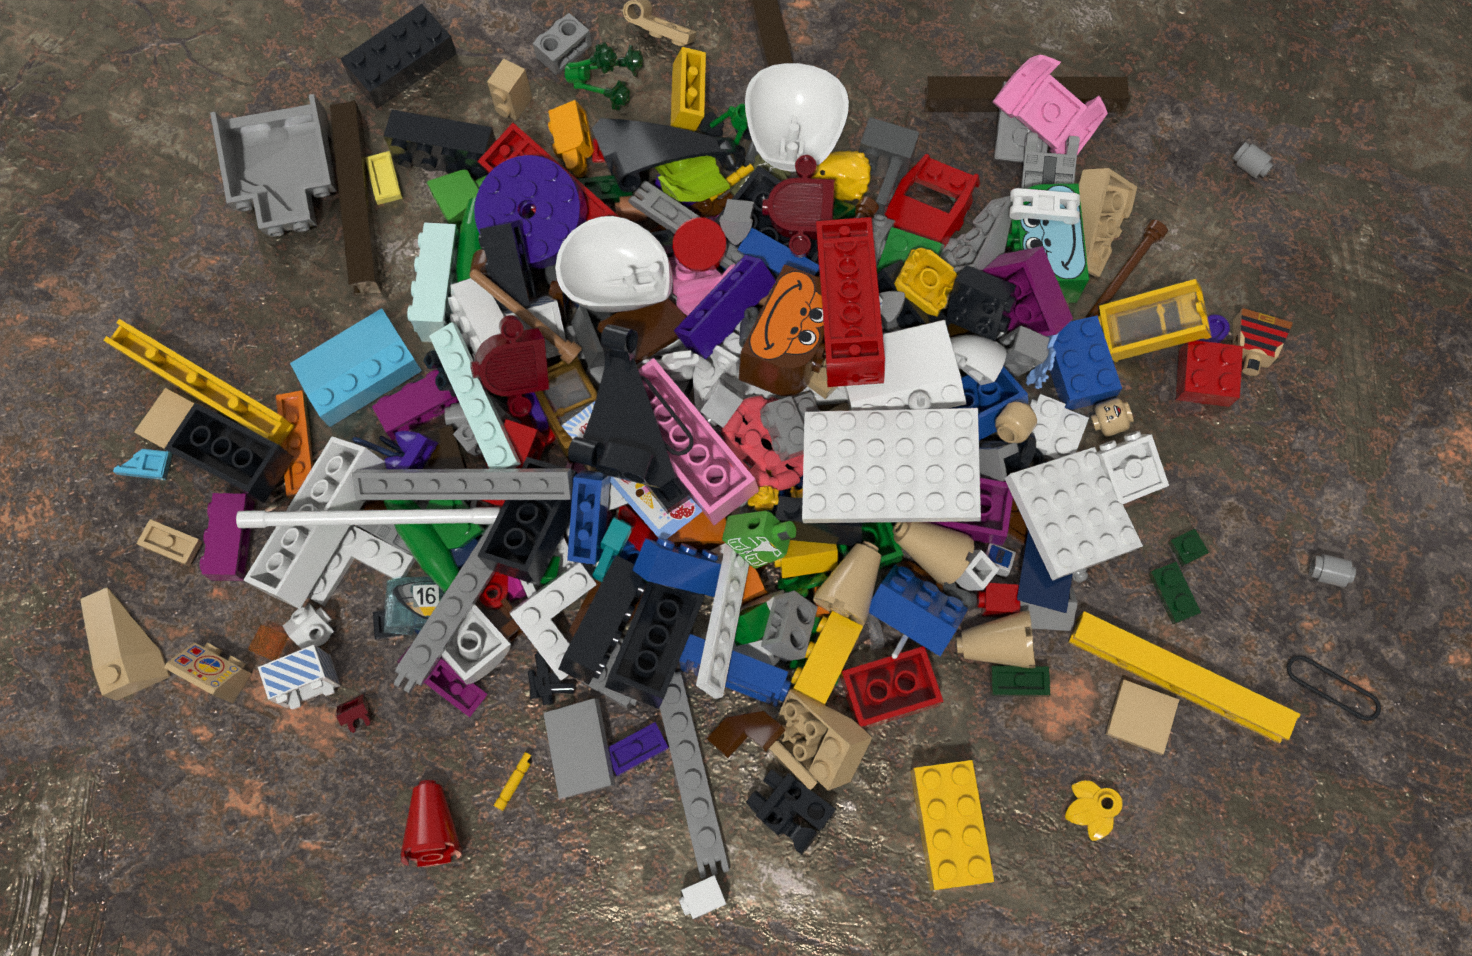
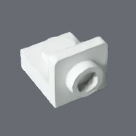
M730 334L721 347L716 345L713 349L716 365L722 370H730L736 375L739 372L740 353L742 350L737 334Z

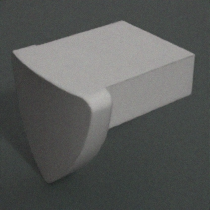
M727 199L724 214L720 216L719 222L722 231L734 245L742 242L751 229L754 212V202Z
M888 291L879 293L883 300L881 322L887 333L893 332L898 328L896 318L902 311L905 302L904 292Z

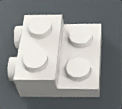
M1040 394L1037 401L1032 399L1029 404L1037 417V425L1032 431L1037 441L1036 448L1043 453L1044 459L1049 461L1076 453L1089 417L1065 408V403Z
M1140 431L1126 434L1124 436L1125 441L1116 444L1114 440L1099 445L1100 451L1095 453L1100 458V465L1107 479L1111 481L1112 490L1120 504H1125L1169 486L1152 434H1141Z

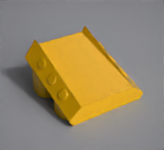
M918 248L911 250L894 284L898 292H904L905 297L929 315L938 317L940 310L947 303V296L953 290L954 281L958 275L950 264L932 250Z

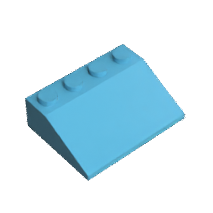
M382 308L290 363L313 407L329 427L422 371Z

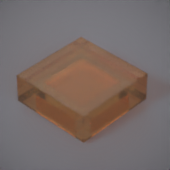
M261 624L248 650L269 660H277L289 636Z

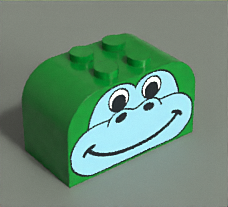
M1079 183L1040 184L1028 188L1077 193L1080 195ZM1025 201L1023 205L1031 206V202ZM1081 201L1077 207V211L1080 213L1077 224L1069 225L1063 221L1030 218L1021 220L1011 219L1006 247H1009L1010 253L1043 246L1066 303H1077L1089 281ZM1060 204V209H1066L1064 205Z

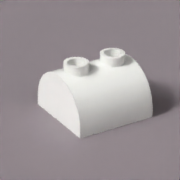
M474 604L445 649L442 657L466 684H472L487 675L504 659L510 650L511 644Z

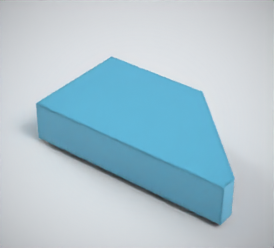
M141 449L129 461L121 466H116L113 472L117 475L166 480L172 454L167 451Z

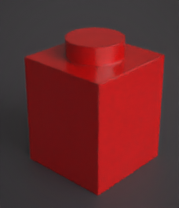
M988 583L984 590L978 591L977 608H981V616L1003 618L1019 613L1020 601L1017 600L1019 585Z

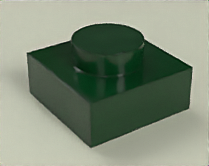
M1196 529L1188 531L1168 542L1182 567L1209 553Z

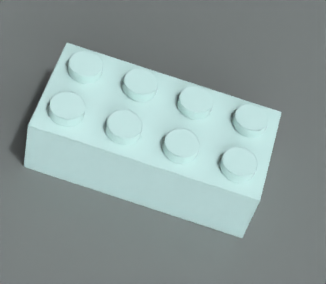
M424 223L423 233L420 232L418 235L420 254L415 258L414 267L417 275L416 281H412L411 284L413 304L409 305L407 316L408 321H411L414 331L417 332L422 342H432L429 336L451 323L450 314H453L450 308L448 297H451L450 285L457 283L456 262L459 231L456 224Z

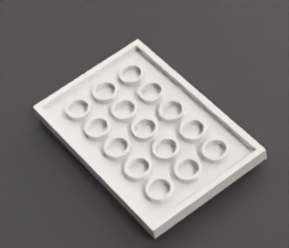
M978 408L805 412L803 523L980 521Z

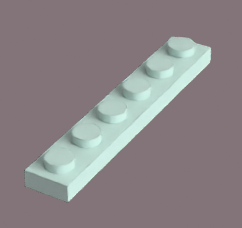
M451 322L429 337L489 469H514L521 465V462L486 387L480 378L473 379L470 362H473V359L458 326Z

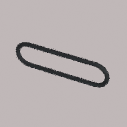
M1299 655L1292 657L1288 661L1287 673L1298 684L1362 720L1372 721L1380 715L1381 704L1378 698L1308 657ZM1296 660H1304L1370 697L1376 704L1375 714L1366 717L1298 679L1292 673V663Z

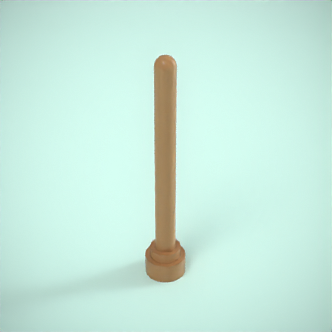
M471 270L470 278L531 328H539L543 337L559 349L558 353L563 361L568 365L573 361L582 349L580 345L575 341L570 342L568 339L566 341L479 270Z

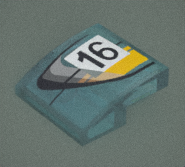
M407 577L387 580L383 633L412 635L414 630H421L444 596V591L430 577Z

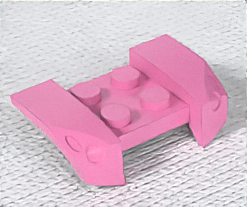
M1044 55L1031 57L1011 76L995 97L993 103L1010 118L1016 117L1033 133H1037L1038 137L1051 147L1049 150L1051 153L1066 154L1067 138L1078 136L1080 138L1078 155L1108 114L1100 96L1083 104L1052 77L1050 73L1061 63L1060 61Z
M673 253V256L668 257L673 278L671 292L677 296L676 306L688 316L728 274L735 264L730 265L723 275L716 269L695 272L679 264Z

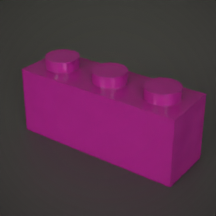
M438 370L429 372L425 378L416 383L406 384L401 391L393 395L380 398L372 406L385 432L392 441L396 440V432L413 431L444 414L445 407L451 406L452 403H459L457 396L452 397L449 390L439 391L435 378L439 373Z
M212 494V502H209L207 507L209 517L208 528L205 529L203 536L205 552L200 559L202 575L211 581H244L252 528H238L236 516L238 511H254L255 501L247 494Z

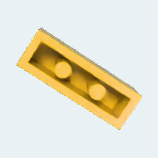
M682 47L673 63L670 125L672 127L695 132L704 118L706 52Z
M834 611L831 612L829 618L823 616L816 630L821 634L816 643L812 641L809 643L805 658L808 660L804 668L798 667L792 677L791 683L795 684L793 690L825 705L863 626Z

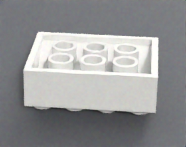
M945 320L883 334L885 354L884 383L844 386L849 411L910 410L908 406L910 396L919 392L925 393L930 398L931 406L929 409H948L966 404L962 380Z

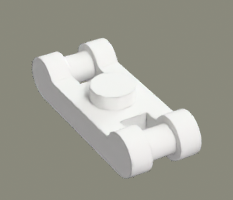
M1016 188L1010 192V201L1013 202L1009 212L1011 219L1021 220L1030 218L1063 221L1069 225L1079 222L1080 213L1077 211V207L1080 205V195L1077 193ZM1023 202H1031V206H1025ZM1060 204L1064 205L1066 209H1060Z

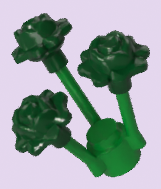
M606 42L595 46L596 51L590 59L566 64L565 78L569 84H574V89H584L603 94L604 97L610 99L612 110L617 111L620 110L621 106H626L630 102V90L626 88V82L618 80L613 88L606 87L605 89L584 84L585 81L590 79V70L601 69L606 74L608 71L613 72L614 66H619V68L627 67L633 76L636 77L638 70L644 67L643 56L640 50L636 51L632 45H629L625 57H619L616 60V53L613 51V48L608 47Z

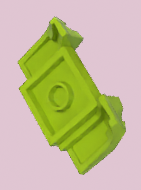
M711 156L688 158L654 167L661 175L657 178L661 183L663 192L680 202H701L730 189V184L719 173L716 160Z

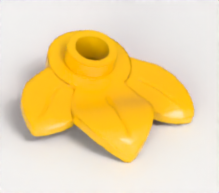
M1083 780L1073 784L1072 790L1078 799L1073 801L1068 807L1065 819L1077 825H1088V834L1092 841L1104 838L1112 831L1114 817L1122 810L1123 802L1120 794L1111 788L1101 789L1092 781ZM1105 797L1113 800V806L1109 809L1104 808L1101 804L1102 799Z

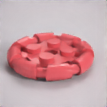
M762 396L748 397L743 399V402L724 428H721V436H723L724 442L756 479L757 486H771L779 491L794 487L800 482V478L803 475L804 454L781 462L779 455L774 452L773 448L772 450H767L761 443V439L765 438L772 445L771 436L762 425L760 410L767 403L779 399L774 397L763 399ZM742 417H744L748 422L747 425L743 422ZM735 438H741L742 445L735 442ZM744 459L750 466H752L751 468H749L746 465V463L743 461ZM788 464L793 470L787 469L785 465ZM766 470H772V477H769V475L766 473Z

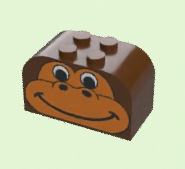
M784 264L741 350L738 380L779 396H792L807 388L814 372L819 374L825 361V358H823L825 354L820 278Z

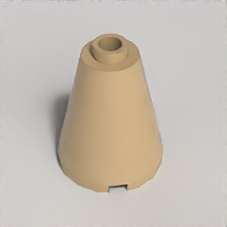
M897 522L893 528L894 541L941 585H944L945 582L949 585L954 583L961 577L970 563L966 560L968 552L973 553L974 540L965 533L929 522Z
M863 541L862 544H855L816 591L813 601L830 613L834 611L860 625H864L868 618L882 557L878 553L879 548L866 541Z
M1022 611L962 630V636L956 637L958 653H963L964 659L1023 668H1036L1030 611Z

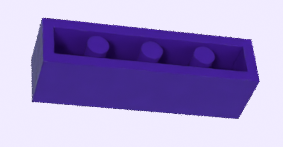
M744 255L679 324L674 332L688 351L691 350L693 354H698L702 358L707 359L708 356L713 354L715 346H719L727 336L733 333L735 327L743 320L744 311L749 307H755L762 298L769 294L776 280L762 259Z

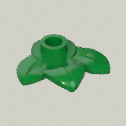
M828 572L781 578L777 583L778 588L784 590V593L796 591L805 598L808 594V589L821 586L828 578L826 575Z

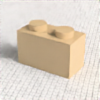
M503 59L487 83L497 113L517 121L531 101L532 94L526 70Z

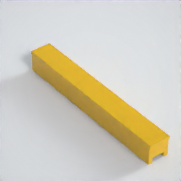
M121 319L116 322L119 327L111 338L106 336L103 340L120 353L237 424L280 446L294 427L281 415Z
M1085 611L1077 617V623L1068 643L1277 743H1281L1282 738L1285 740L1290 739L1295 723L1301 714Z

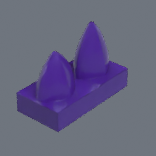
M412 431L396 432L397 443L405 455L404 457L393 456L386 458L385 467L386 469H423L438 442L428 436Z

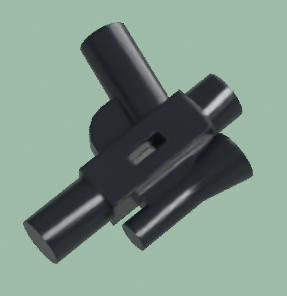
M536 653L537 676H535L534 670L527 671L530 685L529 701L542 698L543 706H551L554 704L553 694H574L575 683L560 682L556 674L549 673L548 664L541 654Z

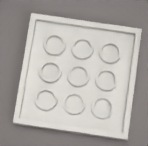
M1095 447L1011 473L1004 478L1052 581L1132 552L1143 546L1123 504L1118 502L1112 490V483L1107 479L1100 465L1101 461L1098 455L1095 454L1097 453Z

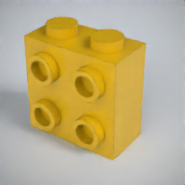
M790 540L785 557L773 561L775 568H780L782 578L833 571L838 566V549L836 544Z

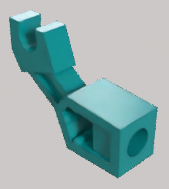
M617 517L613 518L601 541L600 548L603 549V553L593 572L592 578L600 582L604 580L614 560V555L619 556L634 528L633 525Z

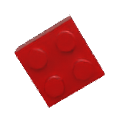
M1197 340L1185 343L1179 349L1176 400L1230 407L1240 398L1243 346Z

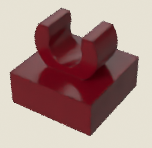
M364 694L337 706V720L341 726L347 723L348 729L352 733L356 732V725L353 722L355 719H363L366 726L370 725L369 703Z

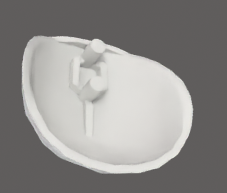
M800 63L772 65L759 71L749 82L745 97L747 123L756 150L762 159L771 166L789 172H796L795 162L802 155L812 156L816 160L817 165L821 164L828 157L842 133L849 107L846 89L838 78L826 70Z
M605 216L591 219L571 231L563 241L557 254L555 269L561 290L572 301L589 310L608 313L636 310L662 302L671 294L672 270L664 248L649 231L625 218Z

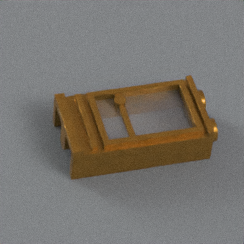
M577 356L569 365L562 360L558 364L548 367L549 390L534 392L569 464L573 463L568 458V450L572 438L562 425L592 404L597 397V392Z

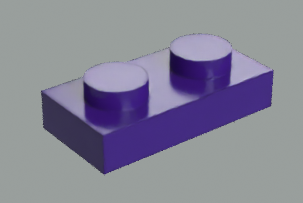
M656 722L608 747L611 765L617 777L669 750Z

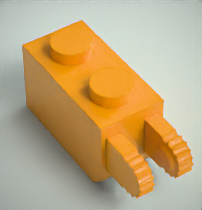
M573 100L548 111L550 118L548 127L554 138L552 148L556 157L561 158L566 168L572 171L573 175L580 178L587 174L586 158L591 157L594 152L587 113L576 100Z

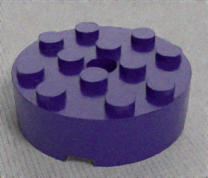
M525 155L502 162L485 177L476 196L474 214L479 234V229L483 227L519 220L530 268L540 269L556 264L557 254L563 241L571 231L586 222L587 204L578 183L562 167L540 156ZM536 208L534 216L528 219L529 209Z

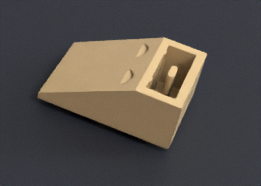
M793 689L789 690L776 718V721L785 729V732L776 741H779L828 791L851 782L873 738L853 719Z

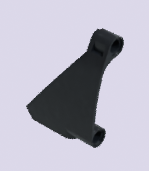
M600 118L592 128L611 175L614 176L620 190L627 193L635 191L640 186L641 178L638 172L666 163L700 156H711L720 162L724 170L732 172L739 169L744 162V158L735 141L728 137H711L672 126L623 119Z
M607 324L601 336L605 365L598 394L583 438L577 436L572 439L568 450V458L571 462L595 467L601 473L611 477L662 489L677 478L634 360L638 333L630 328Z

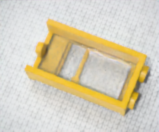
M1196 279L1099 306L1100 315L1098 319L1102 331H1104L1112 360L1115 363L1119 362L1118 360L1203 338H1212L1202 288Z

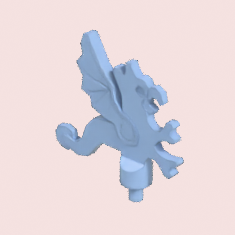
M1058 334L1047 336L1049 337L1047 346L1049 349L1048 356L1044 363L1036 366L1026 376L1027 385L1035 384V388L1039 389L1042 388V382H1046V379L1049 378L1046 375V371H1051L1053 368L1056 354L1053 345Z

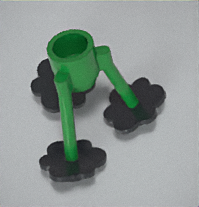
M739 104L736 108L730 106L727 112L719 117H716L714 112L704 113L699 129L702 133L711 137L722 136L723 131L721 128L724 126L723 121L731 117L732 126L737 133L734 141L745 160V149L739 145L742 137L748 141L752 140L747 123L745 104Z

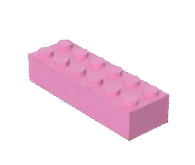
M653 358L638 369L640 375L652 383L694 439L692 449L685 455H673L667 450L675 475L690 492L694 502L702 509V512L711 523L715 525L759 492L756 479ZM643 381L663 440L675 451L685 450L690 443L688 436Z

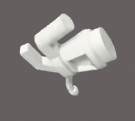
M691 350L664 355L661 360H656L673 381L678 382L690 380L693 377L695 366L703 371H708L711 368L709 361L698 354H693ZM645 359L638 363L637 366L646 364L652 359Z

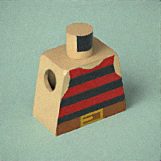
M1245 308L1239 311L1233 319L1232 345L1243 346L1242 361H1244L1242 372L1244 374L1256 376L1259 374L1260 367L1267 368L1277 359L1293 322Z

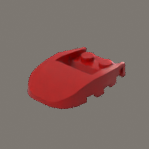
M925 154L901 179L885 216L887 219L895 220L894 228L942 243L946 246L949 238L956 230L959 231L964 224L963 219L973 203V190L975 187L979 188L980 186L979 175L974 174L973 176L930 158V155ZM916 182L955 198L957 201L951 211L946 213L905 194L909 187Z

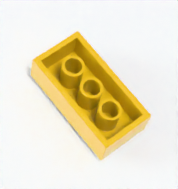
M973 760L913 768L910 774L930 891L994 882Z

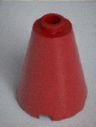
M424 780L419 782L418 786L414 787L412 791L400 854L401 863L409 866V860L417 861V867L447 864L451 862V856L456 854L457 859L461 857V845L442 785L436 784L435 780Z

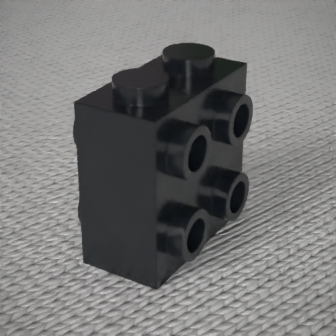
M965 265L954 281L946 318L952 324L995 341L1001 332L1006 333L1011 323V318L1008 315L1014 309L1017 298L1013 297L1016 285Z

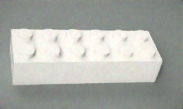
M331 437L286 512L359 511L366 500H356L352 472L356 470L384 469L385 462L366 447ZM351 525L276 526L244 578V581L264 593L300 609Z

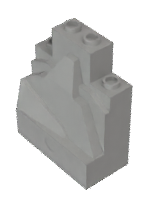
M314 94L309 95V105L223 120L216 112H210L226 202L234 210L240 212L250 211L254 206L258 229L269 237L281 236L285 231L290 230L304 232L308 231L312 226H317L312 196L326 197L330 195V192L337 191L328 142L332 138L327 112Z

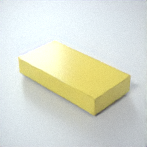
M390 151L365 157L377 204L380 205L402 199Z

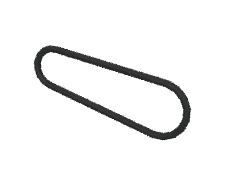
M641 376V379L649 386L689 438V446L683 451L673 450L664 441L666 449L677 456L687 454L694 444L692 434L652 383L644 376Z

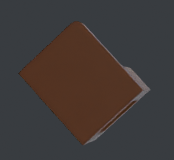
M504 598L500 601L503 606L490 616L488 620L511 644L524 632L509 613L514 608Z

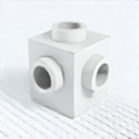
M310 603L305 607L297 609L292 614L291 619L283 625L288 636L301 649L311 645H323L334 632L329 624L332 620L331 617L321 607L316 610Z

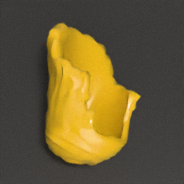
M843 150L831 152L821 164L817 165V172L811 179L835 180L836 199L841 201L860 200L864 193L868 191L871 166L869 165V159L865 158L863 152ZM825 171V174L821 175L820 172Z

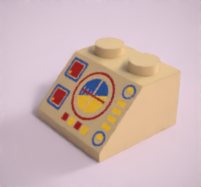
M194 642L164 666L165 669L230 703H234L252 674L243 669L246 663L233 656L226 660L219 656L222 650L209 643H206L203 647Z

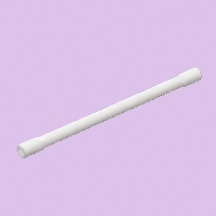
M475 507L472 509L295 512L238 511L236 522L238 528L442 523L494 524L501 508Z

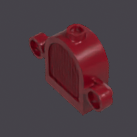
M802 155L795 162L796 174L800 178H789L777 184L771 191L769 198L763 199L762 214L769 215L775 230L781 235L791 238L789 241L790 252L798 258H803L810 253V239L817 240L816 221L833 220L835 180L811 179L817 172L816 160L810 155Z
M508 315L499 322L501 334L489 337L479 346L475 355V361L470 362L473 379L480 378L483 385L490 392L499 396H510L507 402L510 412L516 417H523L531 411L532 407L525 393L549 390L545 339L539 328L524 330L518 317Z

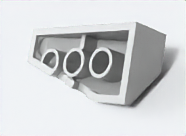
M1010 196L991 200L973 220L974 227L968 233L959 236L957 239L958 246L952 252L946 251L941 257L954 268L957 275L960 274L965 265L983 271L995 258L1004 254L1011 223L1009 212L1010 207L1013 206Z

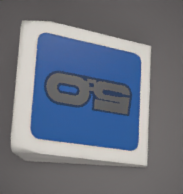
M989 544L985 554L999 568L996 574L1006 578L1012 568L1016 552L999 545Z

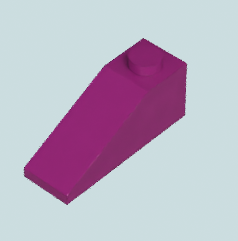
M408 649L404 652V654H403V655L400 657V659L397 661L398 663H400V661L402 660V658L404 657V655L406 654V652L408 651ZM441 658L424 682L468 717H471L488 695L474 683L466 684L451 666Z

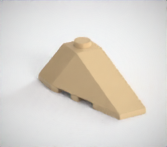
M1110 168L1083 170L1079 182L1088 273L1095 277H1100L1111 255V244L1114 238H1119L1122 232L1120 225L1123 219L1129 218L1132 212L1137 186Z
M104 588L80 599L92 666L102 696L118 701L171 677L169 670L164 668L166 661L161 649L152 642L145 630L136 623L129 614V611L109 588Z

